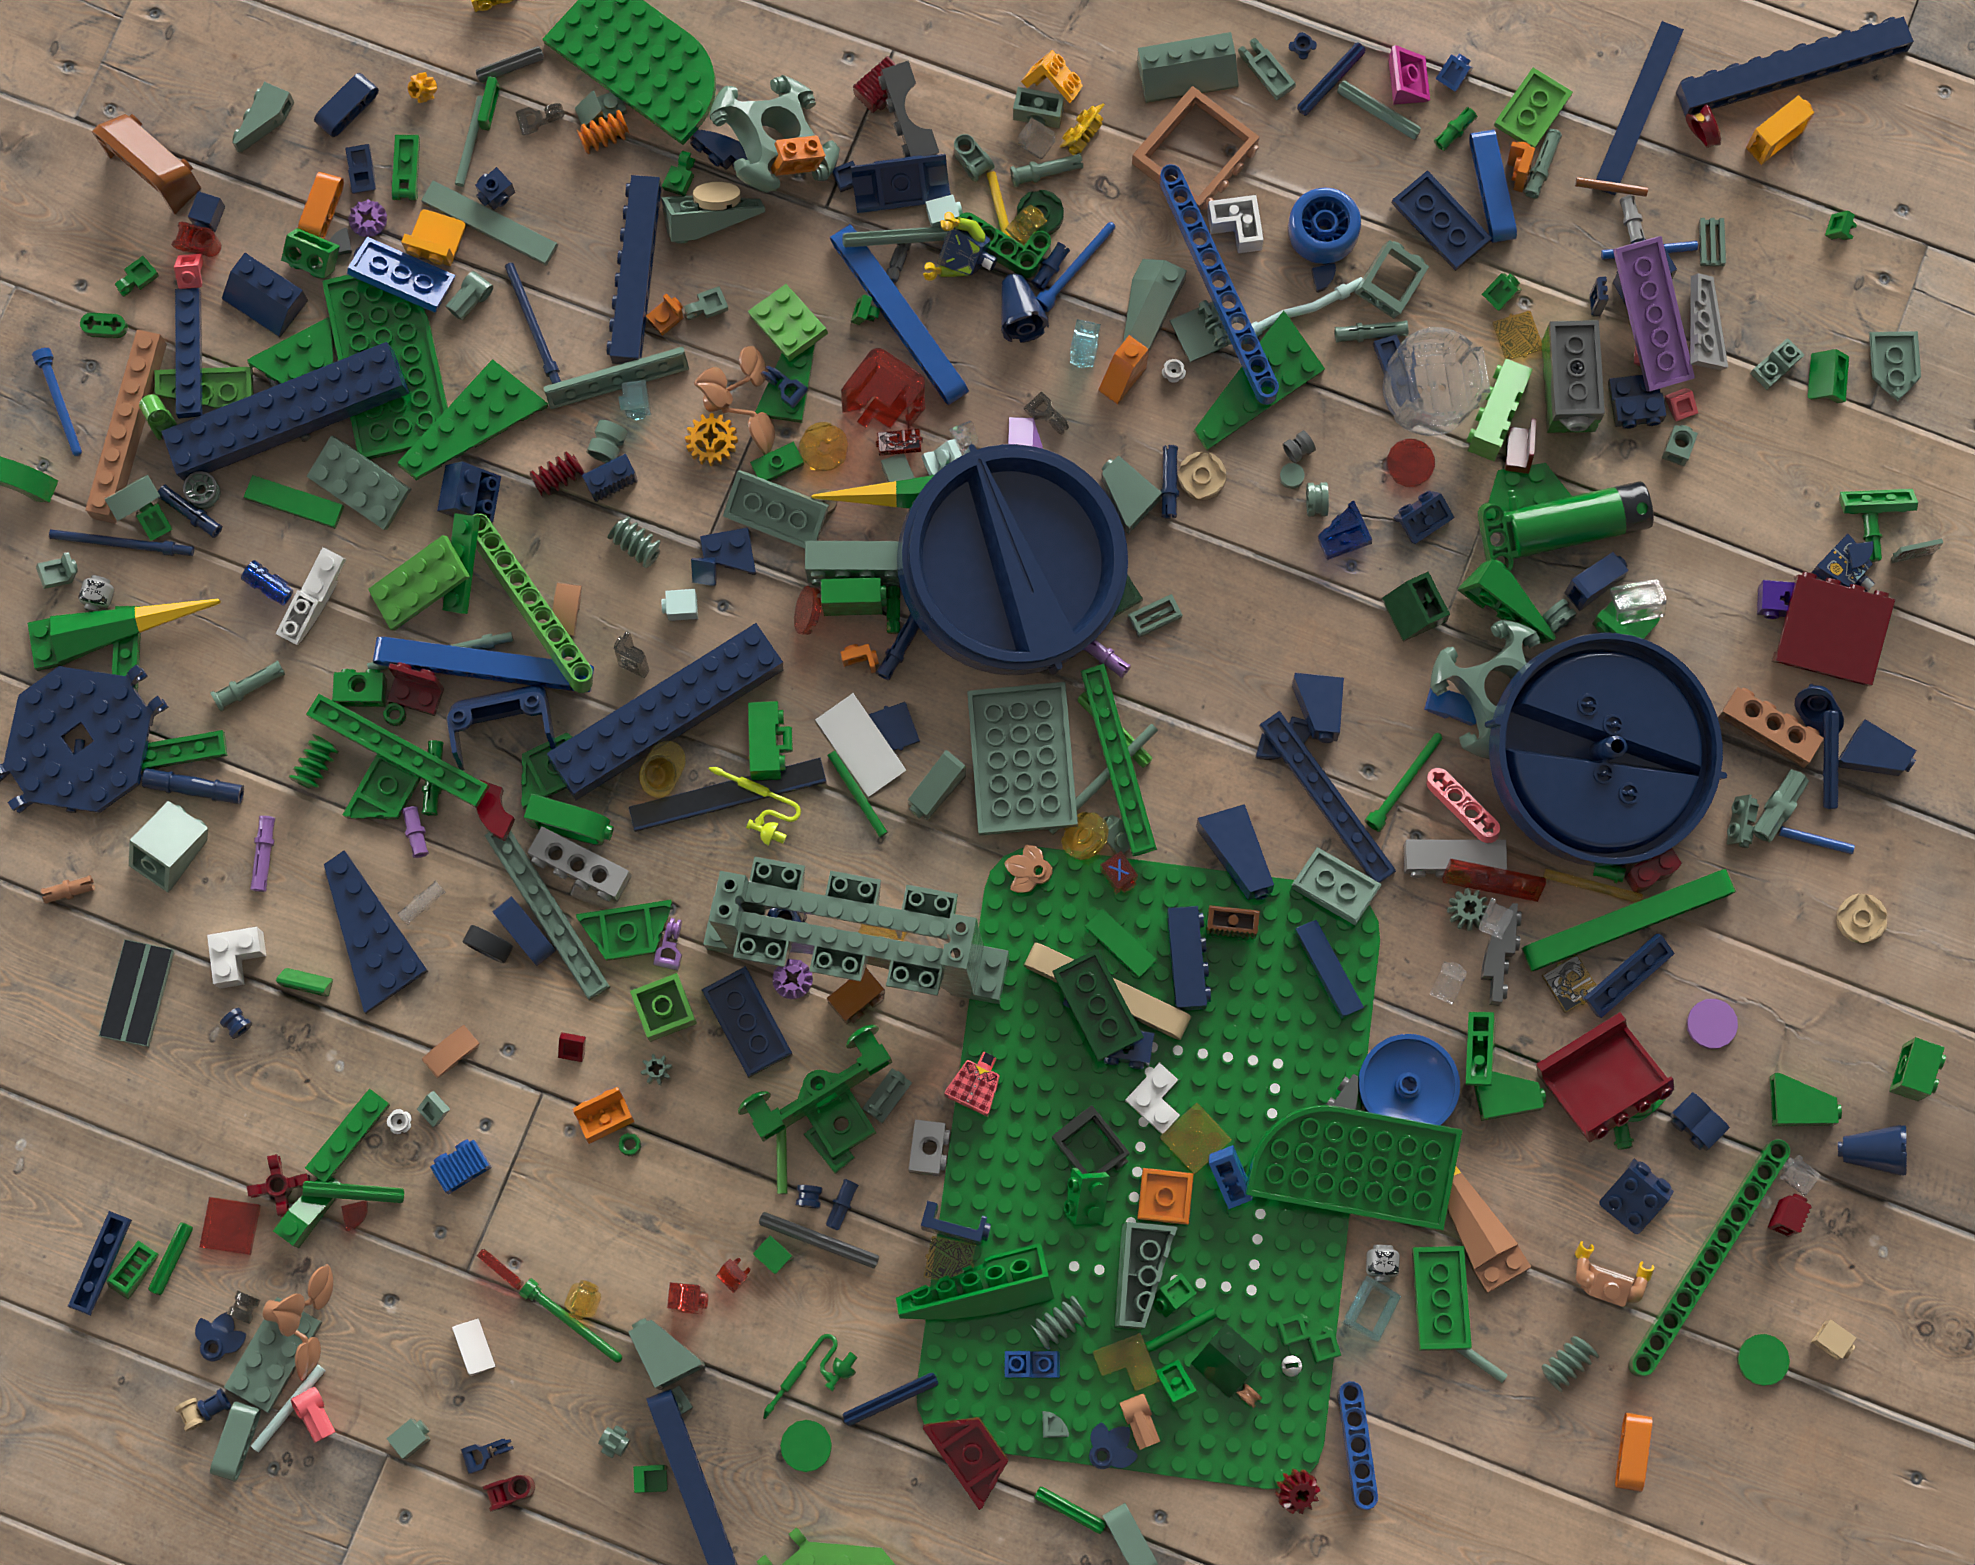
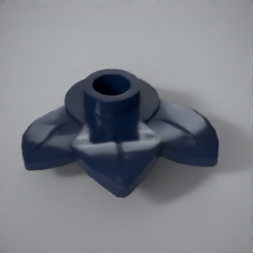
M230 1312L219 1315L212 1323L200 1318L196 1324L195 1336L201 1343L200 1352L203 1358L208 1361H218L225 1353H234L244 1344L246 1333L234 1331V1319ZM212 1344H217L218 1350L215 1353L210 1352Z
M1100 1422L1092 1430L1090 1439L1093 1447L1090 1450L1089 1459L1095 1468L1107 1469L1110 1466L1122 1469L1131 1465L1138 1457L1137 1453L1126 1448L1130 1439L1129 1427H1116L1109 1431L1105 1424ZM1104 1451L1107 1454V1459L1099 1461L1097 1458L1098 1452Z

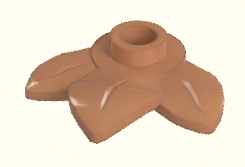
M1025 845L1023 855H1015L1005 861L1006 869L1015 876L1010 889L1017 893L1030 892L1037 884L1048 882L1052 876L1051 865L1044 860L1042 851L1033 845ZM1042 867L1043 872L1040 875H1036V870Z

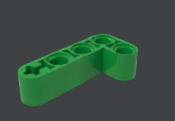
M970 212L962 213L959 216L976 221L985 235L993 238L987 253L996 257L998 263L1012 272L1024 276V278L1034 277L1041 268L1042 261L1050 255L1051 238L1044 231L1034 232L1026 244L1022 245ZM1038 242L1046 244L1044 248L1040 249L1034 245ZM1003 249H1011L1013 253L1005 255L1001 251ZM1024 261L1033 263L1031 267H1023L1021 264Z

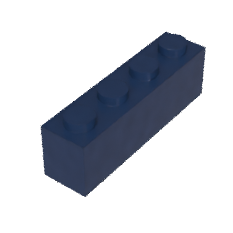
M1198 906L1168 908L1167 920L1175 1008L1182 1011L1206 1009L1207 1002H1211L1210 987H1205L1204 978L1209 977L1208 962H1203L1202 953L1206 952V939L1201 937L1200 928H1204L1203 913L1198 912Z

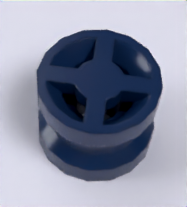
M239 1007L230 1011L220 1021L221 1026L229 1030V1035L232 1039L240 1037L252 1026V1022L244 1018L243 1011Z
M798 1185L799 1198L796 1200L795 1205L804 1208H821L819 1195L822 1194L823 1188L812 1185Z

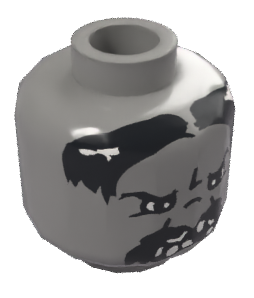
M92 575L91 578L83 581L78 599L85 605V610L95 612L109 608L114 594V588L110 584V580Z
M1373 1245V1249L1368 1250L1366 1254L1367 1274L1375 1277V1282H1390V1277L1398 1276L1399 1252L1393 1250L1392 1245Z

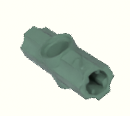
M1791 769L1778 790H1775L1764 806L1763 814L1752 830L1757 838L1770 843L1783 822H1786L1797 806L1796 801L1809 782L1804 774Z

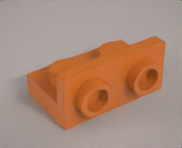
M815 135L776 140L774 145L778 156L770 169L775 176L817 170L826 156L819 137Z
M1512 142L1507 165L1514 167L1511 180L1515 181L1513 190L1523 192L1535 148L1526 142Z

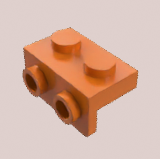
M618 1087L606 1090L601 1095L584 1101L572 1109L588 1144L635 1122Z

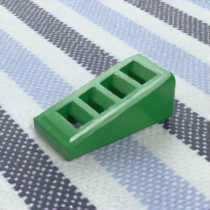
M137 1241L106 1280L108 1286L129 1300L159 1254L140 1241ZM138 1252L148 1257L146 1262L136 1256ZM134 1261L142 1267L138 1270L130 1263ZM126 1269H127L128 1271H130L131 1273H133L135 1276H134L133 1278H131V1277H129L128 1275H126L124 1272H125ZM120 1278L128 1283L126 1287L118 1282Z

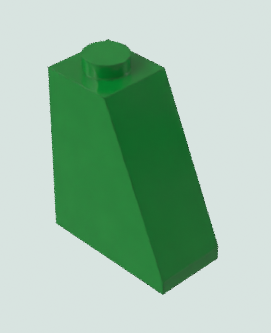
M1493 1071L1492 1086H1474L1481 1121L1540 1111L1544 1108L1543 1103H1546V1094L1544 1088L1540 1089L1539 1082Z
M1774 1073L1770 1076L1772 1127L1834 1126L1841 1120L1842 1107L1838 1104L1837 1097L1781 1073Z

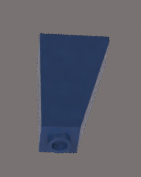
M1245 804L1197 818V831L1247 899L1255 898L1256 900H1262L1269 897L1273 891L1274 883Z

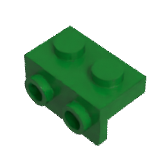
M1078 1168L1071 1169V1175L1067 1182L1068 1195L1064 1203V1212L1075 1225L1103 1223L1110 1176L1106 1172L1082 1174Z

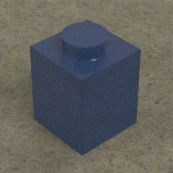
M198 191L188 218L195 229L202 232H207V230L216 232L225 205L221 198Z

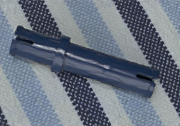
M1167 445L1162 447L1161 517L1171 519V515L1172 518L1177 517V497H1179V490L1177 489L1178 446L1168 445L1167 449Z
M166 484L160 487L158 490L160 497L158 498L190 520L192 526L201 528L212 538L220 534L223 526L210 518L205 510L198 509Z
M911 613L891 648L886 650V656L876 671V674L889 681L898 664L903 662V656L919 629Z

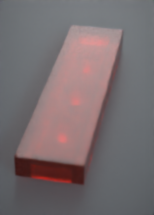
M1451 858L1442 877L1443 883L1535 902L1539 901L1546 885L1544 877Z

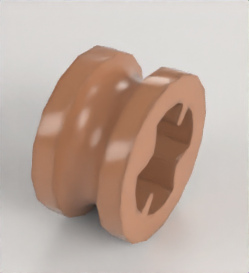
M1246 1383L1243 1385V1390H1238L1237 1395L1252 1408L1256 1406L1255 1402L1257 1400L1260 1401L1262 1399Z

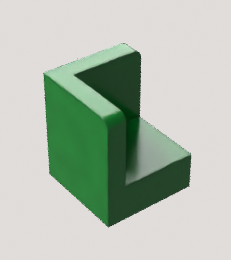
M771 1235L753 1253L774 1274H777L788 1261L794 1258Z
M667 1465L633 1466L634 1493L666 1492L668 1490Z

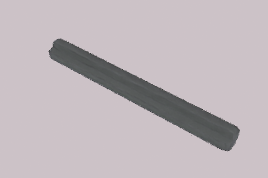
M763 1212L759 1219V1224L763 1227L865 1266L875 1268L878 1264L879 1256L780 1217Z

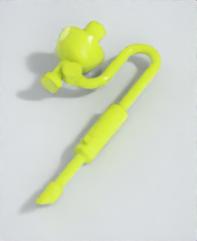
M709 767L712 773L733 780L740 787L764 797L770 796L796 809V814L793 817L785 816L774 810H765L755 819V823L749 819L746 826L749 830L752 828L759 831L761 840L768 846L772 840L784 844L787 835L776 831L779 823L769 822L763 826L764 817L770 814L784 821L794 822L800 817V806L794 801L771 792L769 788L742 776L738 778L718 767Z

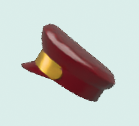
M1705 105L1701 112L1695 116L1686 115L1685 119L1689 128L1703 142L1706 148L1721 145L1720 131L1708 105Z

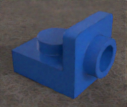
M1460 53L1457 57L1451 54L1436 80L1457 92L1469 71L1471 72L1473 69L1469 65L1471 60Z

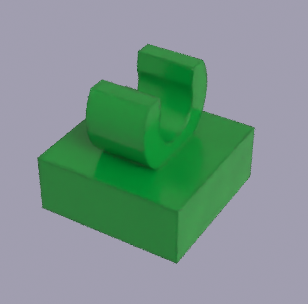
M1850 211L1832 214L1825 236L1831 240L1837 238L1842 240L1853 239L1854 236L1849 234L1850 229L1857 227V224L1853 221L1855 215Z
M863 294L857 299L851 323L860 325L865 320L874 322L875 318L878 319L880 309L870 306L872 297Z

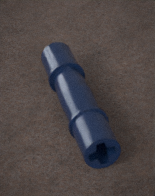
M148 768L144 770L142 776L143 788L165 791L169 794L176 792L194 797L211 798L215 802L222 801L239 805L244 796V785L223 782L218 779L211 781L193 776L176 775L172 771L165 772Z

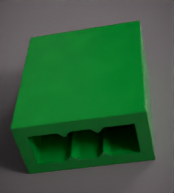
M880 578L821 579V604L824 616L883 615L882 607H887L886 585L881 586Z

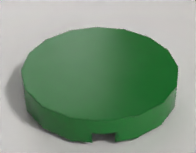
M1768 1334L1754 1335L1742 1343L1737 1354L1740 1372L1744 1378L1753 1384L1760 1386L1773 1385L1782 1380L1788 1372L1790 1364L1788 1350L1783 1342L1775 1336Z
M802 1420L795 1422L787 1428L782 1436L780 1447L782 1456L789 1466L798 1471L810 1472L819 1469L827 1462L831 1455L832 1442L825 1427L815 1421Z

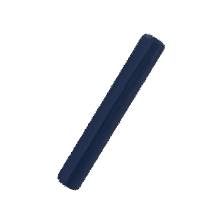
M1359 42L1355 43L1298 104L1297 110L1304 116L1308 115L1365 54L1366 48Z
M1825 711L1823 807L1825 809L1838 808L1839 712Z
M932 1372L844 1412L842 1414L846 1425L851 1426L938 1386V1379Z

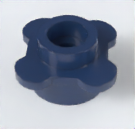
M1300 32L1295 37L1294 42L1289 43L1288 48L1290 51L1296 52L1299 58L1304 60L1308 58L1311 50L1316 49L1317 43L1306 33Z

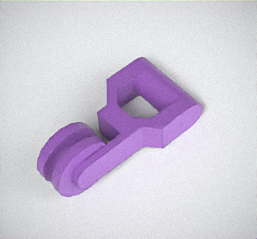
M671 918L670 922H668L662 947L656 950L653 965L679 970L682 954L677 949V943L669 942L667 939L671 938L672 934H674V939H678L682 920H678L675 923V919ZM667 948L673 949L676 953L675 960L661 957L663 950Z

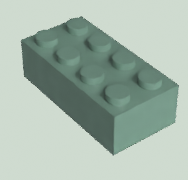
M805 541V572L807 581L814 586H821V579L880 578L881 583H885L886 586H899L897 568L899 541Z

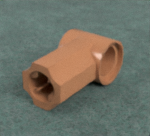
M1144 1393L1119 1403L1127 1424H1130L1139 1450L1160 1442Z

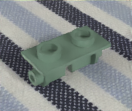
M1750 794L1735 797L1732 804L1731 821L1727 830V845L1739 843L1740 847L1749 848V844H1752V830L1754 826L1748 825L1747 822H1756L1759 804H1757V799L1751 798L1752 795Z
M892 1068L862 1109L883 1123L912 1082L905 1078L906 1076Z

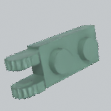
M1253 38L1249 42L1257 54L1256 57H1253L1244 46L1240 47L1238 52L1245 63L1248 64V67L1277 101L1293 90L1296 84L1270 51L1265 49L1256 38Z

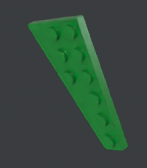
M1284 310L1260 341L1279 385L1276 400L1267 405L1260 403L1241 366L1193 430L1206 450L1221 442L1325 370L1320 360ZM1259 365L1251 367L1255 373H1261L1264 370ZM1270 387L1261 388L1264 394L1273 393Z

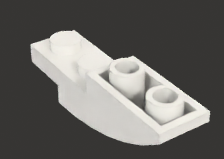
M322 547L301 591L297 590L276 632L277 635L299 645L332 595L338 583L336 579L346 561L345 558Z

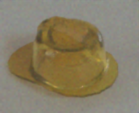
M662 741L656 744L640 767L639 781L643 790L648 795L660 798L670 794L682 774L686 764L685 754L677 743Z

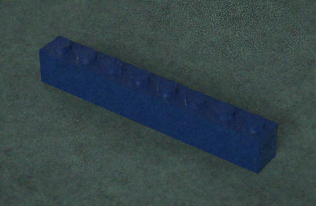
M631 175L630 183H626L625 196L628 197V206L624 205L623 220H626L625 228H621L620 242H623V248L618 251L617 256L620 273L615 274V287H618L617 295H613L612 310H615L614 318H610L609 332H612V340L607 342L606 350L607 355H610L612 364H624L642 358L662 191L660 177Z

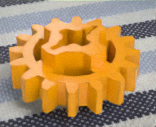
M710 413L707 419L702 414L700 422L695 419L692 420L694 428L687 427V432L690 434L685 436V441L690 443L686 446L687 450L692 452L691 456L693 459L700 457L699 461L702 465L706 460L709 461L710 466H713L716 460L721 465L723 457L728 460L731 459L729 451L736 452V446L733 445L738 443L737 436H733L737 433L736 428L731 427L732 423L730 420L723 422L724 418L721 414L717 419L714 418L713 413ZM717 426L722 428L725 432H720L717 429ZM713 432L715 438L713 439V442L711 443L710 447L708 441L710 440V437H712ZM696 445L703 447L706 453L701 451Z

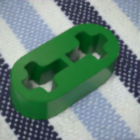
M87 313L80 320L81 329L90 337L121 338L128 330L126 321L118 314ZM92 320H94L98 325H94L92 329H89L87 324H91ZM118 322L121 327H117L116 331H114L110 326H114Z

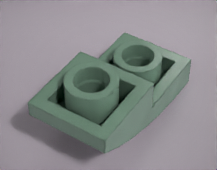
M1787 338L1767 358L1758 364L1750 374L1768 390L1800 361L1804 354Z
M147 474L127 485L124 489L105 498V501L116 520L119 521L157 499L160 495Z

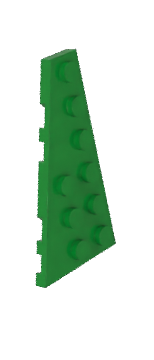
M492 359L397 462L398 466L417 481L442 467V464L462 456L469 449L476 448L503 433L510 426L528 419L535 412L546 409L548 403Z

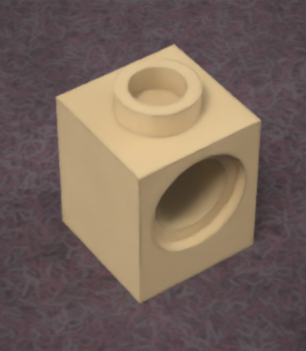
M1830 1319L1823 1323L1811 1342L1834 1359L1839 1360L1843 1359V1357L1848 1358L1855 1349L1853 1342L1856 1337Z

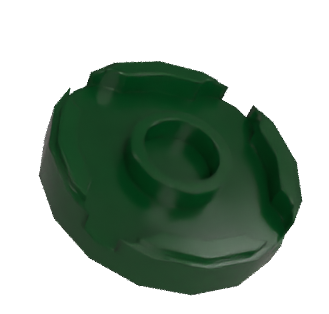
M1047 190L1031 191L1020 199L1017 206V220L1020 227L1027 234L1032 235L1034 232L1044 231L1051 235L1060 228L1064 220V208L1061 200L1054 193Z

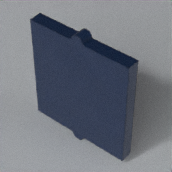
M906 702L891 707L884 706V709L868 714L893 751L898 749L902 751L904 747L920 742Z

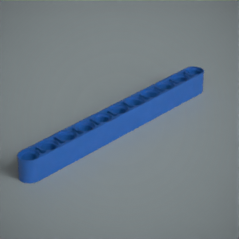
M1174 164L1166 165L1161 170L1160 187L1257 400L1262 404H1271L1276 400L1279 388L1276 377L1181 169ZM1171 175L1176 177L1177 180L1168 182L1165 177ZM1178 196H1182L1186 199V201L1183 203H1178L1174 199ZM1192 217L1196 222L1187 224L1184 219ZM1201 238L1205 243L1197 245L1194 243V240ZM1211 259L1215 264L1213 266H1206L1203 261ZM1220 280L1225 285L1219 288L1215 287L1212 283ZM1229 301L1234 304V307L1227 309L1222 304ZM1241 323L1244 328L1242 330H1235L1232 324ZM1250 344L1254 349L1248 352L1243 350L1241 346ZM1259 365L1264 370L1261 373H1255L1251 367ZM1270 387L1273 393L1264 394L1261 388Z

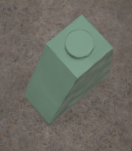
M1118 455L1114 460L1109 459L1102 467V482L1120 517L1125 532L1130 534L1160 502L1162 492Z
M946 750L908 798V804L911 806L909 810L919 819L923 816L928 820L966 777L965 765Z

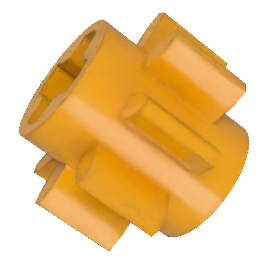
M426 72L410 77L408 93L411 98H418V103L434 99L433 94L437 91V84L433 77H427Z

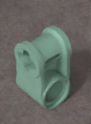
M961 134L955 139L954 156L974 182L978 181L979 176L987 170L995 168L991 158L980 148L973 137L968 134ZM967 145L970 147V150L963 152L959 150V147Z

